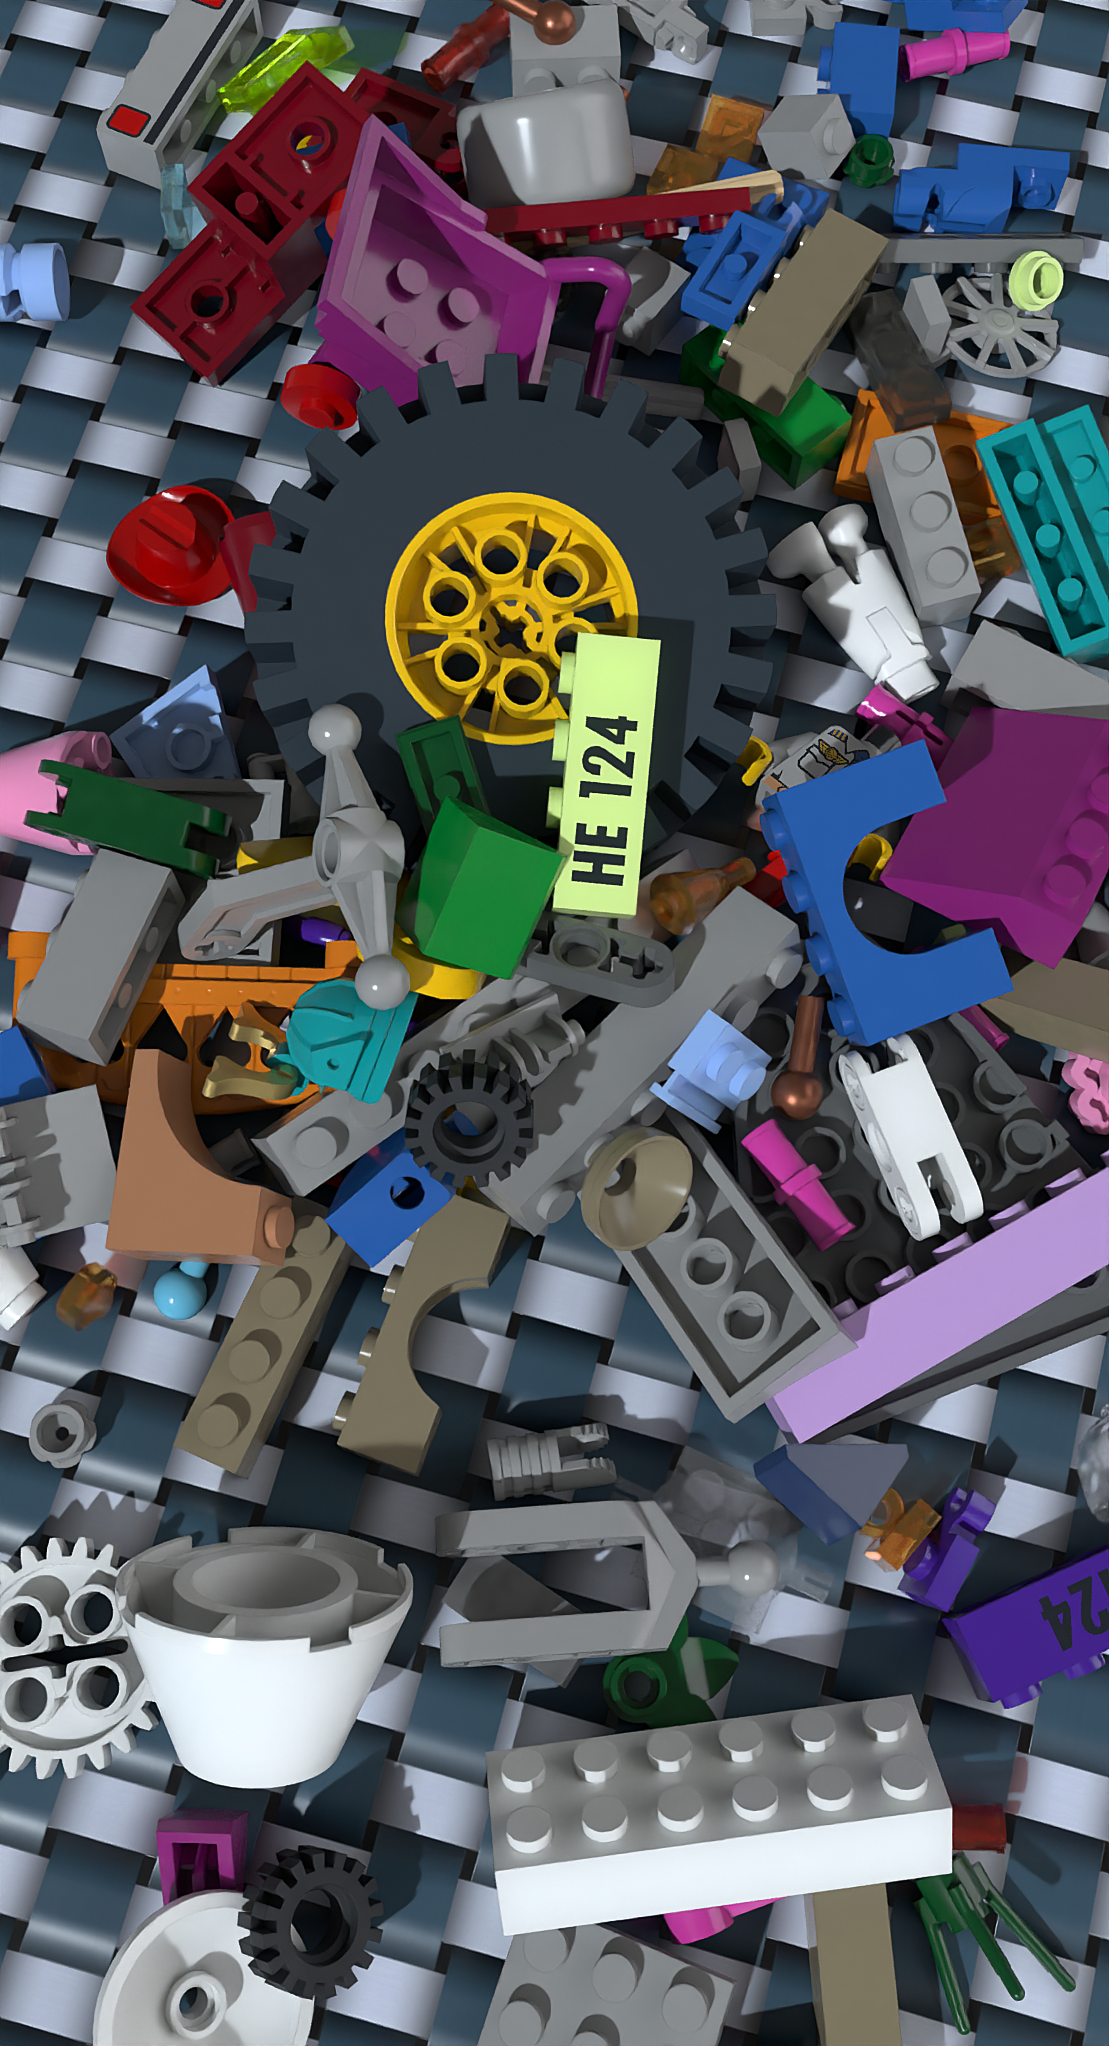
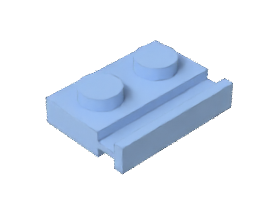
M708 1009L667 1064L675 1071L664 1086L654 1082L649 1090L671 1107L714 1134H717L722 1126L716 1123L715 1120L726 1106L734 1111L741 1100H747L756 1093L764 1081L766 1075L765 1068L772 1060V1057L731 1024Z

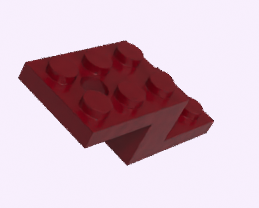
M308 60L297 69L186 188L207 225L130 306L135 316L213 388L217 386L326 270L328 259L314 229L326 218L334 194L347 188L362 127L371 116ZM319 135L325 138L322 147L314 154L301 155L296 152L300 141L307 136ZM220 296L224 299L222 308L214 316L200 317L197 315L200 303L207 297Z

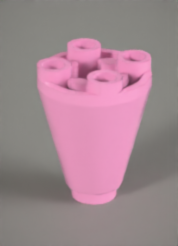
M68 731L0 753V835L70 855H97L98 848L41 832L24 825L23 821L27 810L47 814L49 811L61 813L68 788L55 785V781L38 774L40 762L43 759L63 762L116 778L111 760V743L108 736L104 732Z

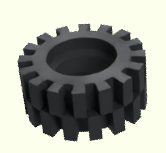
M463 1049L462 1063L455 1064L452 1053L449 1052L439 1056L438 1070L430 1062L421 1069L420 1080L414 1079L409 1091L404 1128H406L405 1143L407 1150L414 1148L413 1161L417 1166L422 1168L431 1161L430 1177L440 1182L447 1171L453 1174L452 1186L464 1188L465 1176H475L476 1188L489 1186L490 1172H494L500 1182L510 1177L511 1163L520 1168L526 1160V1148L531 1149L533 1142L534 1099L531 1100V1088L527 1079L519 1082V1069L511 1062L501 1071L499 1069L500 1056L491 1052L487 1053L485 1063L475 1062L476 1049ZM461 1102H475L492 1109L496 1114L497 1123L492 1130L486 1133L464 1135L449 1129L445 1125L442 1115L451 1105Z
M298 1845V1851L286 1848L275 1853L279 1865L264 1862L256 1871L265 1881L261 1888L248 1884L242 1897L255 1902L252 1912L238 1911L237 1926L250 1930L249 1936L238 1940L241 1953L254 1958L248 1964V1967L254 1975L266 1979L264 1983L300 1998L313 2000L315 1995L328 1999L337 1996L335 1985L349 1989L358 1982L351 1969L353 1965L368 1970L375 1958L365 1952L364 1948L368 1940L379 1944L381 1942L383 1930L371 1926V1918L384 1916L383 1901L369 1898V1895L380 1888L374 1877L362 1874L366 1866L358 1859L347 1857V1854L311 1845ZM313 1890H321L330 1901L331 1915L329 1926L323 1939L314 1949L301 1952L295 1947L291 1939L292 1917L298 1903L305 1894Z

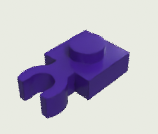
M955 1487L945 1502L942 1520L937 1530L928 1528L925 1535L918 1538L907 1551L902 1566L905 1574L897 1589L920 1604L948 1612L980 1550L973 1545V1542L989 1524L995 1512L996 1504L975 1490L970 1489L969 1493H966L959 1487Z

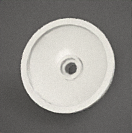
M213 1889L195 1892L180 1897L154 1912L137 1927L116 1954L106 1973L98 1995L93 2023V2046H305L313 2017L314 1996L313 2000H309L264 1983L266 1979L254 1975L248 1967V1964L254 1958L241 1953L238 1940L249 1936L250 1930L237 1926L238 1911L252 1912L255 1901L243 1898L244 1892L236 1890ZM291 1924L293 1944L299 1951H307L301 1937ZM197 1987L198 1994L194 2005L190 2009L180 2012L179 2004L182 1995L188 1989Z

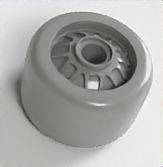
M605 78L465 107L458 115L456 124L457 137L469 201L471 205L478 209L617 198L630 192L634 185L635 163L626 101L620 85L614 79Z

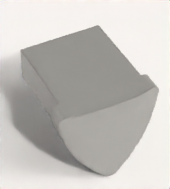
M933 274L911 279L897 325L915 372L923 374L950 359L953 353L944 343L948 330L966 326V324L949 316ZM963 340L958 341L957 344L960 346Z

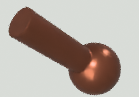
M489 0L533 25L536 37L545 44L562 45L570 41L575 34V14L572 8L561 0H549L545 3H541L538 0Z
M799 995L788 1069L776 1077L771 1087L770 1094L774 1108L783 1117L791 1120H804L811 1117L818 1111L823 1101V1088L819 1079L814 1075V1068L825 1005L824 998Z

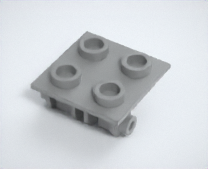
M552 991L439 1049L441 1055L451 1052L455 1064L462 1063L463 1049H476L475 1062L485 1063L488 1052L499 1055V1069L502 1071L511 1062L519 1069V1082L527 1079L532 1092L565 1058L569 1059L578 1054V1046L585 1043V1034L576 1020L571 1019L567 1022L562 1020L557 993ZM461 1102L453 1105L454 1111L468 1117L480 1134L492 1130L497 1123L494 1111L483 1104Z
M96 1084L0 1106V1246H20L36 1241L37 1237L109 1220L117 1170Z

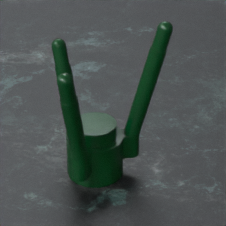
M960 1851L952 1854V1873L914 1879L922 1896L912 1901V1904L925 1926L958 2033L961 2035L969 2034L971 2025L941 1923L946 1922L952 1934L969 1928L1010 1996L1015 2001H1021L1025 1997L1023 1986L983 1919L990 1912L983 1899L986 1900L1044 1969L1053 1976L1066 1992L1075 1990L1076 1982L996 1889L980 1861L971 1865L965 1853Z

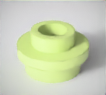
M1029 251L1021 255L1014 263L1009 276L1011 299L1018 308L1024 311L1043 309L1056 300L1063 286V270L1060 263L1044 251Z

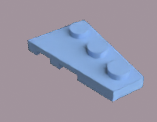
M207 664L203 665L109 735L136 778L242 779L216 675Z

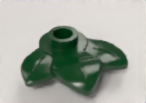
M685 1611L667 1651L615 1656L610 1661L602 1681L604 1699L612 1712L619 1718L631 1723H647L651 1730L718 1721L706 1701L714 1698L729 1682L739 1665L740 1659L736 1653L715 1640L702 1637H688L689 1626ZM634 1671L644 1672L650 1681L648 1694L638 1700L629 1698L624 1691V1681Z

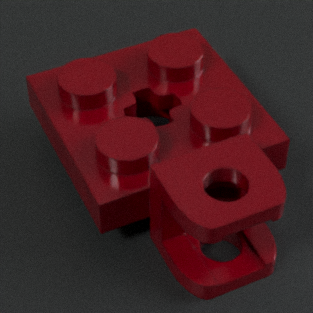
M362 67L344 93L370 115L374 114L386 126L404 122L410 135L412 151L466 201L469 196L460 147L455 148V140L458 141L455 105ZM319 135L311 136L306 145L309 147L324 143L325 138ZM451 174H460L464 177L457 184H450L445 181L446 177Z

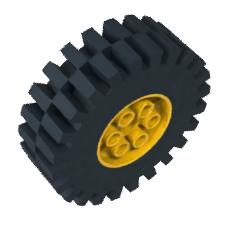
M517 353L485 354L483 384L466 385L456 388L447 360L417 369L418 399L403 404L398 408L383 385L370 391L356 401L359 431L344 442L326 426L305 448L311 473L308 481L300 489L282 480L268 507L276 535L271 546L255 543L250 558L248 575L258 596L256 611L244 612L245 642L257 664L258 679L252 682L261 711L273 728L279 743L278 747L286 762L321 808L326 755L320 753L312 745L308 736L309 722L313 713L324 705L335 703L351 709L357 715L362 726L361 738L356 749L353 750V754L379 809L385 813L387 820L394 821L399 826L404 839V868L413 874L426 844L427 837L394 734L459 714L491 817L557 850L558 829L547 828L546 817L549 788H562L565 761L552 760L556 719L569 720V716L550 686L555 682L556 677L560 676L561 658L556 652L555 644L564 636H578V632L661 640L641 856L653 848L656 850L667 842L703 806L717 789L726 772L739 758L753 732V728L749 726L754 710L767 694L772 676L773 663L764 661L765 644L777 626L776 595L761 594L758 578L769 555L760 527L742 532L734 518L744 493L737 479L727 466L709 477L704 474L696 465L703 436L680 415L663 433L645 423L649 393L637 385L620 378L608 403L585 395V364L568 359L554 357L548 386L535 383H518ZM530 548L549 554L539 565L538 571L527 568ZM505 549L517 558L518 564L509 573L495 574L490 572L483 565L482 561L490 551ZM464 557L475 576L468 579L463 574L452 571L448 565ZM555 572H566L576 578L579 590L570 597L560 598L553 596L547 591L544 581ZM455 590L466 597L468 605L458 615L451 617L443 616L432 607L434 598L442 591ZM517 600L516 606H507L504 601ZM602 604L608 623H590L583 618L574 617V613ZM529 606L537 612L542 622L535 623L532 615L527 612ZM496 621L501 627L504 626L511 633L519 628L524 630L522 634V647L525 654L511 643L506 644L502 648L498 646L500 643V630ZM410 635H448V640L444 641L439 648L411 657ZM463 653L472 656L480 666L474 678L465 682H457L445 675L443 666L448 658L455 654ZM518 676L531 678L539 685L541 695L531 704L518 705L506 696L504 691L506 684ZM482 689L487 694H495L489 730L464 722Z

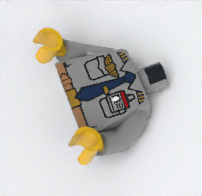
M875 724L860 741L841 726L834 725L821 734L807 732L764 743L755 736H750L747 745L734 763H739L747 769L742 777V781L747 786L753 785L760 775H765L760 780L754 806L764 813L762 800L777 792L897 749L902 745L896 734L881 724ZM902 818L878 827L865 836L853 850L844 874L849 870L852 863H862L872 871L869 879L873 882L878 881L899 843Z

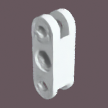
M904 1032L887 1039L889 1068L872 1073L869 1063H866L862 1056L854 1050L840 1055L839 1070L849 1099L899 1215L909 1233L916 1240L920 1241L938 1234L940 1231L937 1208L929 1189H938L947 1210L961 1224L982 1216L983 1201L976 1179L922 1057L912 1039Z

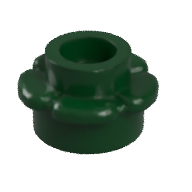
M865 134L855 139L856 143L842 160L843 172L849 174L851 183L860 188L870 189L885 185L894 174L892 166L895 163L892 145L880 135Z

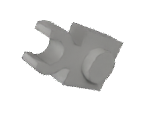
M749 0L752 36L804 35L806 23H812L821 29H834L835 22H841L843 6L838 5V0Z

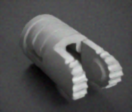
M598 1422L544 1430V1433L535 1434L533 1432L519 1437L513 1435L499 1440L497 1438L487 1439L495 1502L503 1501L507 1497L519 1498L527 1494L539 1495L544 1494L546 1491H553L555 1493L616 1482L615 1464H613V1460L609 1461V1458L594 1457L591 1460L580 1459L560 1463V1457L583 1454V1452L590 1453L593 1450L598 1451L599 1448H604V1445L608 1444V1440H610L606 1423Z

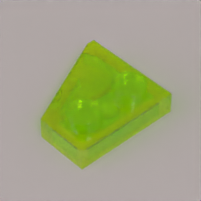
M344 25L290 29L215 94L227 113H250L251 116H254L306 60L318 70H321L351 51L355 45Z

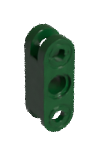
M41 760L38 774L55 781V785L68 789L60 814L51 811L47 814L27 810L23 821L24 825L94 848L106 849L170 868L172 871L207 880H216L221 861L207 854L185 848V843L189 830L217 837H228L233 817L204 805L54 760Z

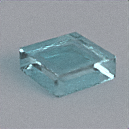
M164 164V169H161L160 211L169 244L172 245L173 249H184L192 241L193 202L186 189L189 185L183 164Z

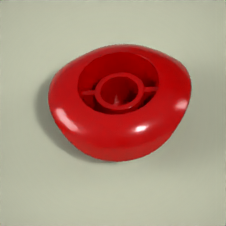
M179 485L168 488L136 506L120 521L108 543L106 551L108 568L115 579L127 591L145 601L159 605L180 607L207 603L219 596L231 583L219 551L218 537L219 535L224 537L223 527L229 522L234 521L235 518L228 506L218 496L206 489L193 485Z

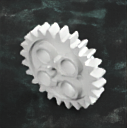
M79 1537L71 1556L64 1539L50 1538L46 1559L43 1558L36 1547L24 1546L21 1548L22 1569L19 1570L10 1562L0 1561V1753L8 1747L13 1748L9 1760V1771L11 1772L23 1770L34 1756L36 1757L38 1779L52 1777L59 1759H62L68 1779L75 1778L83 1773L86 1753L98 1770L111 1765V1742L124 1753L132 1752L138 1746L131 1727L136 1725L145 1730H152L159 1725L155 1715L148 1708L151 1701H156L115 1603L117 1576L121 1569L129 1562L127 1561L120 1568L117 1567L120 1557V1546L108 1543L101 1550L98 1557L94 1559V1543L92 1538ZM102 1593L111 1601L113 1617L109 1626L102 1633L96 1634L85 1624L83 1617L84 1608L91 1597ZM30 1604L40 1613L42 1627L37 1639L30 1645H26L17 1638L14 1624L19 1611ZM124 1639L128 1643L127 1651L122 1654L73 1661L67 1664V1667L66 1665L58 1664L8 1672L4 1668L5 1660L10 1657L60 1650L65 1645L71 1647L84 1646ZM101 1666L112 1669L117 1675L120 1684L119 1693L109 1707L97 1704L91 1697L89 1690L90 1680L94 1672ZM32 1677L44 1685L48 1696L47 1705L37 1719L27 1716L21 1709L19 1702L20 1691L23 1685Z

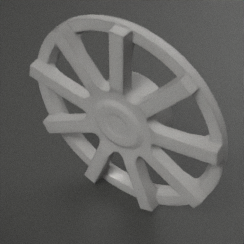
M993 274L991 278L966 279L964 276L958 278L955 284L949 287L942 295L943 301L950 315H956L971 320L974 323L948 330L944 341L948 349L969 367L981 373L999 378L1026 377L1045 367L1056 349V332L1059 328L1057 320H1052L1045 308L1038 311H1030L1036 319L1017 317L1024 310H1021L1015 304L1011 307L1004 306L1003 294L1011 296L1009 283L1002 281L1001 274ZM977 290L991 291L992 304H989ZM963 294L977 309L953 302L952 300ZM1023 331L1043 332L1045 345ZM971 337L974 343L981 348L977 359L967 354L960 348L957 342ZM1015 342L1032 351L1038 357V360L1026 367ZM1006 352L1011 369L998 368L986 364L990 353L1001 354Z

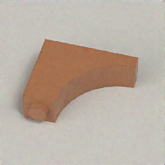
M135 1049L105 1249L143 1260L284 1267L286 1248L293 1239L295 1229L294 1216L291 1211L292 1199L262 1186L240 1183L229 1175L212 1157L198 1131L193 1113L191 1065L159 1049Z

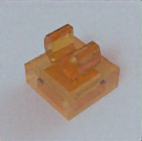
M889 1487L881 1499L887 1509L885 1521L880 1525H875L868 1520L862 1529L856 1531L863 1537L876 1538L864 1554L884 1572L898 1571L942 1518L921 1498L907 1501L903 1505L899 1494Z

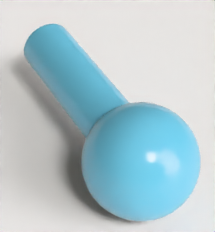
M181 1262L178 1268L165 1272L158 1279L154 1288V1302L158 1310L164 1316L173 1320H187L198 1314L207 1299V1288L203 1277L211 1263Z

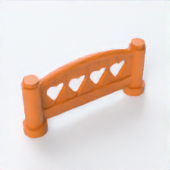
M9 932L7 959L15 961L12 1027L21 1025L15 1018L18 1012L19 995L24 985L29 980L35 978L46 957V946L50 932ZM341 940L326 942L325 968L155 963L120 1037L124 1045V1053L119 1061L112 1064L108 1063L107 1066L90 1061L82 1063L74 1056L37 1044L35 1046L57 1090L58 1088L73 1090L96 1084L101 1101L127 1107L135 1049H137L139 1042L165 1007L187 1045L188 1053L183 1062L192 1066L191 1101L194 1115L247 1113L305 1102L319 1092V1085L309 1080L308 1086L302 1093L282 1100H269L243 1094H223L213 1098L204 1096L202 1090L207 1075L211 1073L213 1067H208L201 1061L200 1048L227 1009L233 1019L237 1018L241 1003H251L262 1018L280 1028L289 1013L294 1011L300 995L322 980L340 976L355 978L363 961L357 956L356 941ZM248 1043L251 1048V1058L243 1067L257 1072L271 1071L272 1069L265 1064L263 1059L265 1048Z

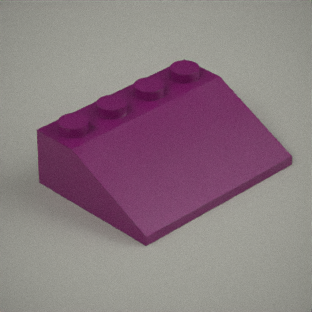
M973 706L937 772L947 802L913 815L877 883L972 930L992 927L997 942L1054 970L1081 929L1109 869V720Z

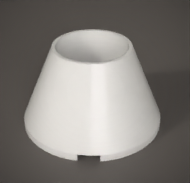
M293 1527L228 1529V1542L193 1548L192 1537L188 1535L151 1547L131 1559L117 1576L115 1603L182 1765L201 1779L219 1785L238 1788H273L291 1785L313 1778L327 1770L339 1756L411 1606L413 1577L405 1563L398 1564V1571L383 1562L384 1549L375 1544L338 1533Z

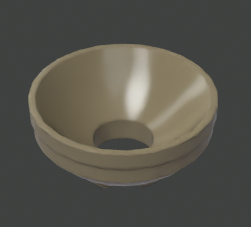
M641 1127L627 1131L610 1142L600 1145L587 1161L588 1169L583 1180L581 1192L583 1220L587 1228L601 1242L618 1251H632L656 1240L677 1218L687 1200L693 1175L692 1158L687 1147L676 1137L652 1127ZM625 1158V1167L619 1180L614 1185L604 1189L612 1172Z

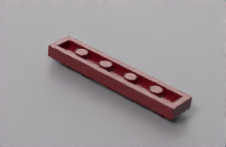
M749 187L480 210L488 216L484 231L509 246H511L510 242L533 241V249L547 250L566 246L568 244L567 237L589 236V244L603 245L622 241L624 239V232L644 231L646 240L672 238L679 235V228L699 226L701 235L721 234L735 210L745 214L751 212Z

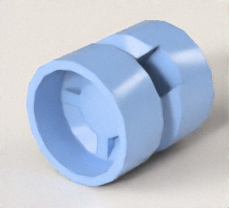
M0 243V322H17L21 319L24 312H27L33 321H66L70 312L69 273L66 258L59 243H26L20 252H17L10 243Z

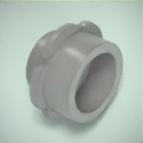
M63 1400L60 1404H47L35 1414L30 1427L29 1446L33 1455L39 1461H50L55 1468H69L78 1464L82 1460V1454L92 1449L97 1437L96 1425L92 1420L88 1419L87 1408L73 1400ZM65 1427L68 1429L69 1435L65 1440L61 1441L57 1438V1432L60 1428Z

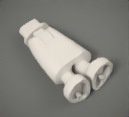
M857 504L842 505L828 512L820 521L818 528H816L813 522H809L794 530L769 553L766 565L771 573L780 579L793 578L800 574L806 576L812 584L805 589L802 599L854 662L872 680L876 679L875 685L879 683L894 697L907 705L928 694L939 685L938 679L928 666V662L933 656L928 648L924 646L922 632L916 616L884 550L875 549L869 551L863 539L868 526V517L864 510ZM829 554L838 555L846 569L844 570L842 566L837 567Z

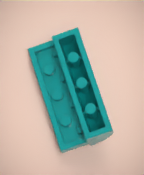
M1087 404L1038 425L1031 418L977 440L975 449L1059 654L1063 658L1068 656L1077 664L1109 656V452L1089 405Z

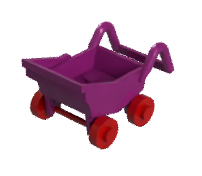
M372 114L363 124L348 186L346 189L335 193L332 197L325 222L327 233L333 240L316 306L318 312L314 327L319 329L318 335L325 338V341L308 361V364L296 365L287 371L280 396L281 404L290 415L311 427L323 429L328 426L331 430H343L350 428L357 421L356 401L362 398V391L357 383L369 392L383 385L398 408L403 404L418 399L417 369L448 360L456 388L466 385L483 384L485 354L517 353L518 383L539 384L561 284L569 282H598L608 287L595 322V334L584 380V394L602 400L616 331L632 292L630 276L616 262L598 256L557 257L537 262L484 231L488 219L487 214L463 200L384 123Z

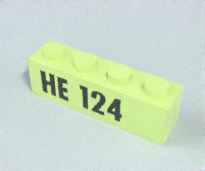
M578 632L575 653L562 651L558 693L571 694L569 720L556 719L552 760L565 761L562 788H549L546 827L558 829L557 850L568 857L550 895L552 896L551 912L630 920L636 915L661 640Z

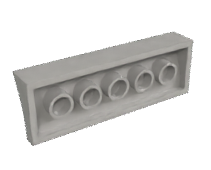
M667 1105L660 1118L648 1127L676 1137L687 1147L692 1158L693 1168L692 1182L687 1200L677 1218L656 1240L632 1251L613 1250L725 1418L735 1424L758 1406L798 1380L859 1347L692 1119ZM625 1158L612 1172L604 1189L609 1188L619 1180L625 1167ZM582 1189L576 1194L580 1201Z

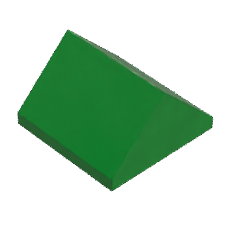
M446 796L396 911L394 921L423 955L505 980H511L516 973L568 856L452 796Z

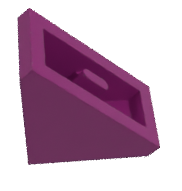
M178 1808L158 1820L156 1838L163 1906L180 1897L204 1890L227 1889L243 1892L249 1810Z

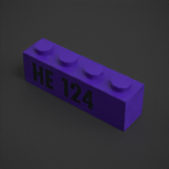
M1109 1542L941 1618L978 1700L992 1703L1000 1700L1004 1709H1010L1040 1696L1043 1690L1039 1682L1063 1671L1066 1679L1071 1680L1091 1673L1106 1664L1101 1653L1109 1649Z

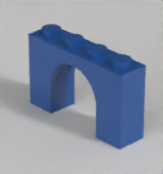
M924 739L782 790L762 800L765 812L760 814V825L764 838L772 851H780L788 875L782 878L787 901L796 914L800 912L803 914L811 936L805 939L807 956L816 974L819 976L825 974L833 999L827 1003L830 1019L838 1035L841 1038L848 1037L850 1045H873L1014 990L992 927L970 930L905 955L886 951L871 943L858 931L847 912L843 896L844 872L847 862L859 842L878 827L947 802Z

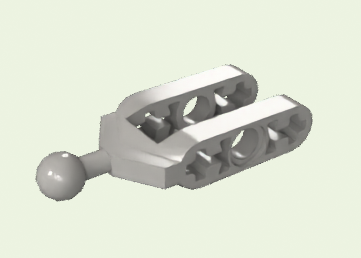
M599 1501L462 1511L442 1514L434 1519L436 1555L439 1557H478L613 1547L642 1543L648 1610L467 1622L442 1626L439 1628L440 1660L443 1667H476L667 1651L697 1587L731 1585L735 1591L743 1596L759 1597L771 1591L780 1577V1563L776 1553L769 1545L759 1540L748 1539L738 1542L725 1556L695 1558L694 1553L655 1501Z

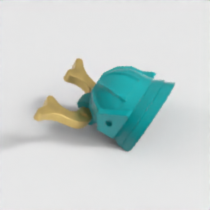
M340 976L322 980L299 996L286 1032L262 1018L251 1003L242 1002L237 1018L232 1023L229 1037L235 1041L253 1043L270 1050L266 1062L272 1070L257 1072L244 1068L225 1056H217L211 1073L207 1075L202 1094L210 1098L223 1094H243L269 1100H282L302 1093L308 1086L309 1080L319 1085L321 1095L324 1087L327 1086L347 1091L360 1102L375 1104L383 1095L419 993L409 990L405 1000L400 1005L382 1011L370 1008L360 1000L355 989V978Z

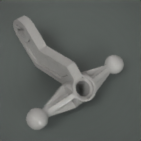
M335 703L324 705L313 713L309 722L308 736L312 745L320 753L326 755L320 822L313 840L312 855L210 883L179 923L177 931L181 954L185 958L197 961L218 960L242 951L267 922L338 903L364 958V962L361 963L355 976L357 994L360 1000L370 1008L383 1011L400 1005L410 990L411 977L406 966L396 957L392 956L397 883L402 875L405 858L404 839L396 822L387 820L385 813L379 809L353 754V750L356 749L361 738L362 726L357 715L348 707Z

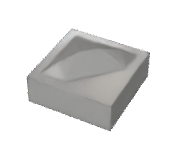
M744 417L725 421L717 457L718 468L721 470L727 466L737 479L744 492L740 502L753 500L757 492L762 464L748 423L744 420Z

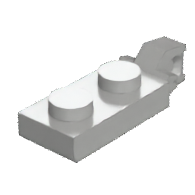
M583 0L589 5L617 4L618 24L650 45H655L657 49L665 51L667 48H670L674 56L692 65L707 53L709 26L695 18L696 14L688 7V0Z

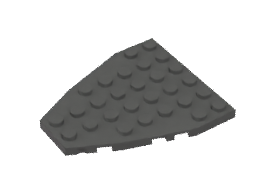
M864 931L860 932L871 943L884 949ZM807 952L803 953L804 961L792 982L784 988H776L758 1007L756 1016L750 1025L741 1032L771 1056L772 1060L765 1068L766 1075L760 1088L749 1099L741 1100L735 1110H732L731 1124L735 1179L830 1309L852 1298L858 1309L880 1297L874 1284L907 1265H910L916 1276L938 1264L931 1253L933 1250L965 1232L968 1233L973 1243L995 1231L988 1220L989 1218L1023 1199L1030 1210L1051 1199L1044 1188L1045 1186L1079 1167L1086 1178L1100 1171L1099 1167L1092 1169L1066 1139L1070 1135L1056 1119L1050 1122L1024 1093L1028 1087L976 1028L958 1012L905 1033L912 1039L922 1057L976 1179L983 1201V1214L981 1217L966 1223H958L947 1210L938 1189H929L937 1208L940 1231L938 1234L923 1240H916L909 1233L899 1215L849 1099L839 1070L840 1055L854 1050L862 1056L866 1063H869L872 1073L889 1068L887 1039L870 1046L850 1045L848 1037L841 1038L838 1035L830 1019L827 1007L828 1001L833 999L825 974L821 976L816 974L811 966ZM799 995L824 998L825 1005L814 1068V1075L819 1079L823 1088V1101L818 1111L811 1117L804 1120H791L783 1117L774 1108L771 1101V1087L776 1077L788 1069ZM771 1119H775L778 1122L779 1128L808 1166L815 1164L823 1174L819 1181L847 1219L856 1226L846 1236L823 1252L817 1249V1244L788 1205L779 1206L772 1196L776 1189L746 1148L744 1149L740 1144L752 1131ZM1109 1264L801 1444H826L1109 1331Z

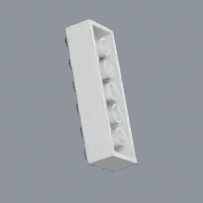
M912 1694L486 1752L494 1871L504 1936L952 1873V1805Z

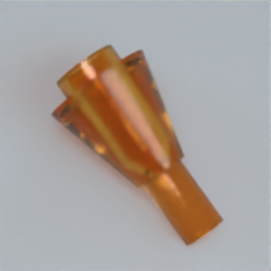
M740 857L720 868L659 874L653 879L650 887L651 912L656 921L671 933L682 936L687 935L728 895L729 891L752 881L756 876V868L749 858Z

